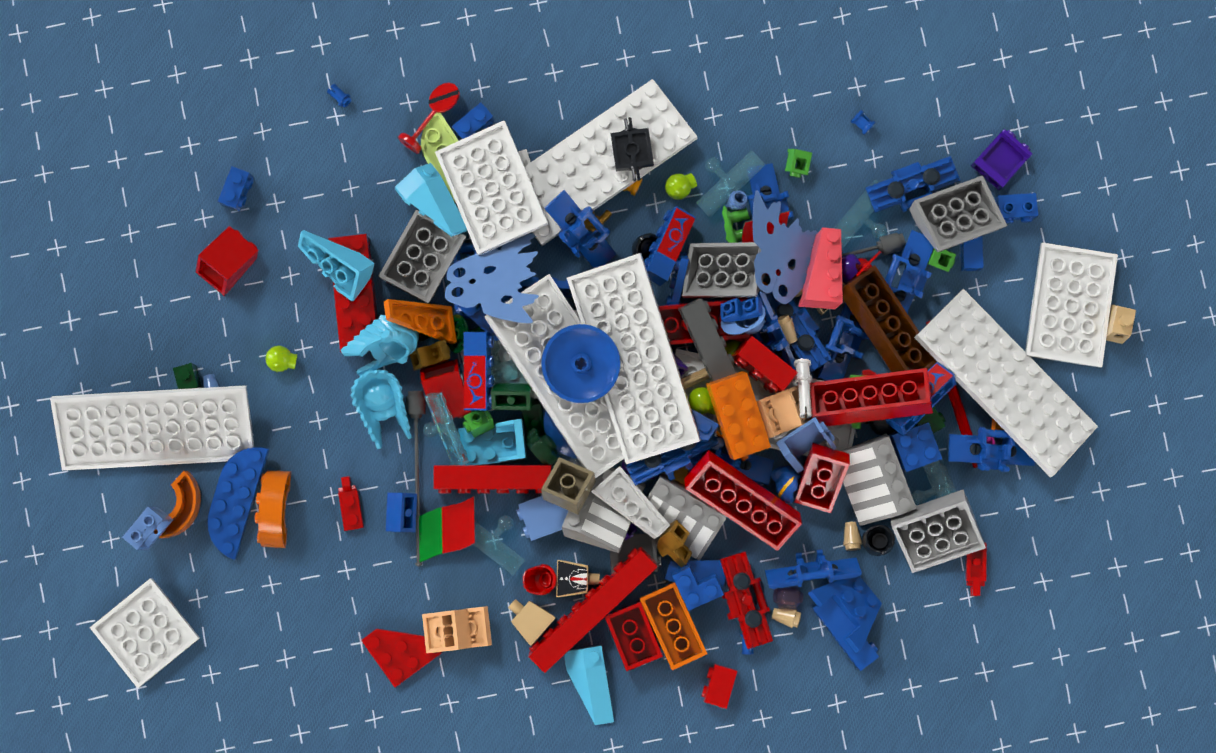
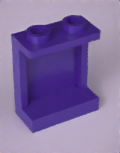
M1003 129L971 166L979 174L983 175L997 190H1000L1028 158L1031 157L1032 153L1029 146L1025 143L1021 144L1013 132Z

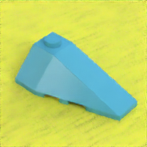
M431 163L414 168L395 186V190L409 206H415L419 209L421 215L424 216L426 214L434 220L436 226L451 237L467 231L463 218L441 175Z
M305 230L301 231L298 243L300 250L312 263L319 265L323 270L322 274L325 278L329 277L335 283L333 287L339 293L354 301L370 280L375 263L359 252Z
M602 645L569 650L564 655L566 670L594 724L600 725L614 722Z

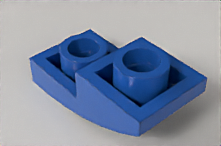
M758 295L744 301L735 298L720 304L722 322L742 321L763 315L762 298Z

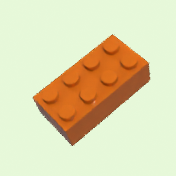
M741 371L706 383L729 457L736 460L770 448V442L747 372Z
M675 582L639 598L672 670L707 655V651Z

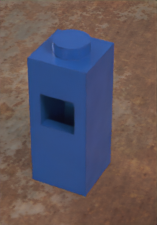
M982 236L960 244L961 271H980L983 269Z

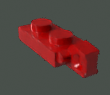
M350 476L341 477L342 488H338V496L344 531L364 528L356 485L351 486Z
M986 543L985 549L966 555V586H970V596H980V586H985Z

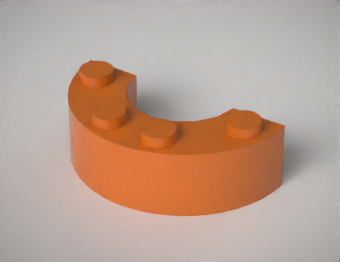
M267 470L265 474L262 473L261 492H257L256 496L259 512L255 513V524H258L257 543H260L262 547L286 548L287 528L285 524V509L288 492L290 491L291 471Z
M183 471L171 484L177 498L173 511L168 514L173 521L159 538H170L181 534L192 525L199 513L201 493L197 481L189 471Z

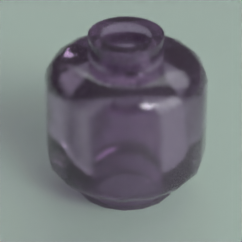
M798 586L777 588L773 592V601L779 608L796 609L803 601V593L800 592Z

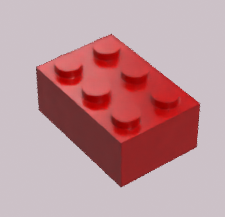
M753 336L743 339L731 355L735 362L734 365L739 369L744 368L749 372L748 376L754 381L759 380L764 384L763 388L769 393L784 391L798 373Z
M812 443L803 467L804 470H802L800 475L801 478L798 480L797 490L794 492V503L831 513L850 465V454Z
M641 601L605 616L626 671L663 657Z

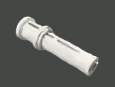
M809 359L794 361V367H796L798 372L795 376V382L798 384L799 416L801 418H805V410L807 418L812 417L810 398L812 376L810 375L809 366H811V360Z

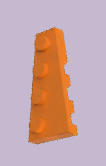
M392 299L384 301L387 321L441 341L446 340L447 343L452 345L457 342L452 306Z

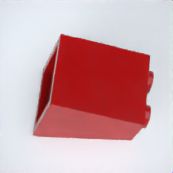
M229 226L198 255L195 272L225 296L257 259L259 250L254 243L248 242L243 238L238 230H234Z
M457 359L420 369L421 383L434 424L438 422L443 424L456 417L464 418L465 415L472 412L471 410H464V380Z

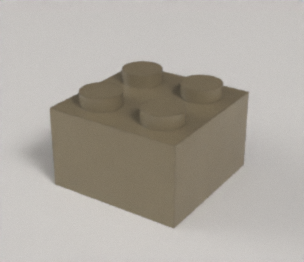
M559 457L541 489L543 500L579 514L596 483L595 474L593 471Z

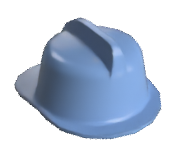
M762 305L763 315L734 322L721 321V328L730 335L741 333L755 334L762 329L765 323V308Z

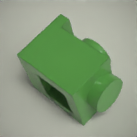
M788 149L785 171L790 172L789 176L801 178V175H808L812 152Z
M933 248L927 264L949 272L955 263L956 254L948 250L937 252Z
M475 410L464 416L465 422H463V426L466 432H471L474 438L495 428L493 418L488 410Z

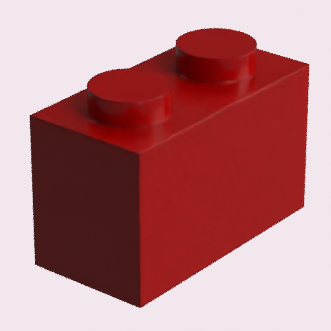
M715 663L713 667H709L706 677L709 678L708 686L704 685L701 697H704L703 701L727 709L737 670Z

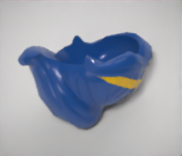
M789 465L774 469L771 472V477L775 481L778 496L785 503L791 504L794 502L793 492L797 490L801 472L797 473Z

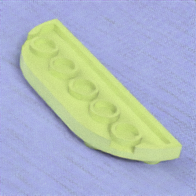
M436 112L423 129L421 149L427 163H431L441 175L455 202L435 152L458 142V139L442 114Z

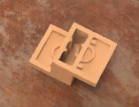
M798 385L756 401L768 439L798 428L813 419L812 417L807 418L806 410L805 418L799 416Z
M488 606L422 614L426 653L492 645Z

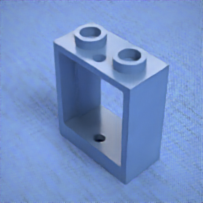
M147 507L122 538L136 550H149L173 519L159 507Z

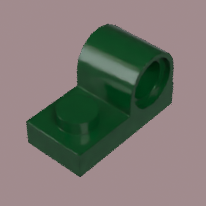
M534 399L531 410H520L530 443L547 438L543 426L541 406L538 399Z

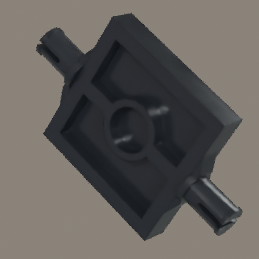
M628 117L629 125L627 118H624V130L611 133L616 172L632 171V180L636 181V174L637 181H640L639 170L654 166L649 128H633L632 118Z

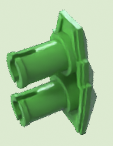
M723 206L722 215L725 222L726 241L728 243H739L743 229L735 231L732 226L733 223L750 219L747 208L730 212Z

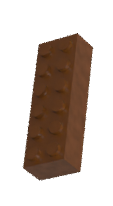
M876 265L864 270L858 277H854L842 286V295L845 303L891 372L927 368L928 370L937 362L914 338L919 333L918 329Z

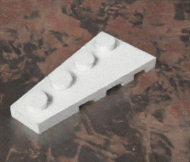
M620 466L591 491L654 539L658 538L670 526Z

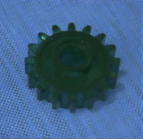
M533 428L527 433L528 439L526 440L529 449L544 465L551 464L554 466L558 458L561 457L555 449L557 445L549 435H544L539 429Z

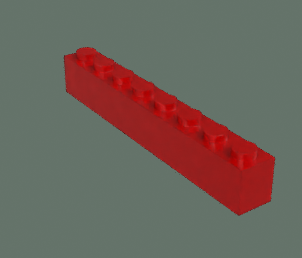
M642 547L638 550L634 548L627 555L628 559L624 563L622 561L614 567V572L610 576H604L596 589L592 588L587 592L584 601L581 603L578 601L571 608L572 612L568 616L563 615L557 621L558 625L554 629L549 628L543 634L544 638L540 642L536 641L530 646L528 657L544 673L658 567L657 562Z

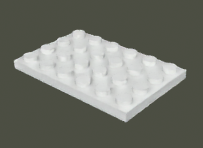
M501 121L435 152L478 255L489 252L549 224L505 121Z
M1049 243L1040 244L1025 349L1027 356L1098 368L1102 367L1118 254Z

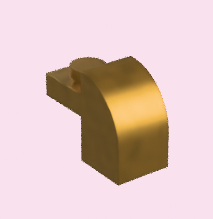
M446 340L417 348L410 354L414 371L449 361L450 349L446 344Z
M678 520L670 523V526L662 533L657 547L662 557L668 554L680 567H683L692 555V552L684 544L690 533Z

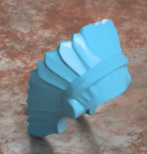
M380 315L378 320H374L372 324L367 325L365 329L360 331L359 335L354 336V340L349 341L347 346L343 347L340 351L344 356L361 357L368 351L371 352L375 360L356 371L361 376L367 371L377 370L388 364L396 362L400 364L406 363L408 356L416 350L419 332L387 321L386 315Z
M387 370L367 371L356 379L351 387L352 405L356 407V412L360 414L364 427L368 428V434H370L371 440L375 442L377 449L382 448V429L379 421L387 420L390 417L395 416L408 439L412 438L403 402L404 395L401 393L402 386L399 385L400 383L395 378V375Z

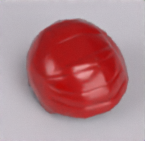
M547 564L537 565L524 572L523 586L531 594L546 595L556 586L557 576L554 569Z

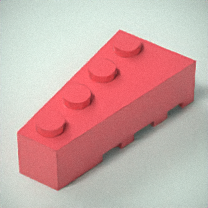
M822 228L815 235L811 259L806 272L807 276L802 289L803 293L798 307L836 309L843 303L841 229Z

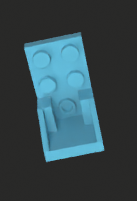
M522 419L495 423V428L475 438L471 432L467 433L465 428H458L462 465H486L527 460Z

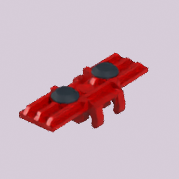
M746 551L720 559L729 591L724 592L722 599L727 600L730 613L727 614L728 619L738 618L747 649L772 642L773 639L765 616V612L770 611V608L767 607L760 585L761 578L754 579ZM751 584L753 585L760 610L755 609L749 590Z

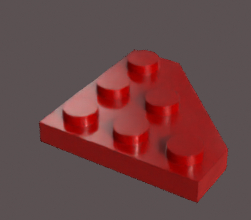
M377 628L361 640L394 687L401 684L443 653H426L425 636Z

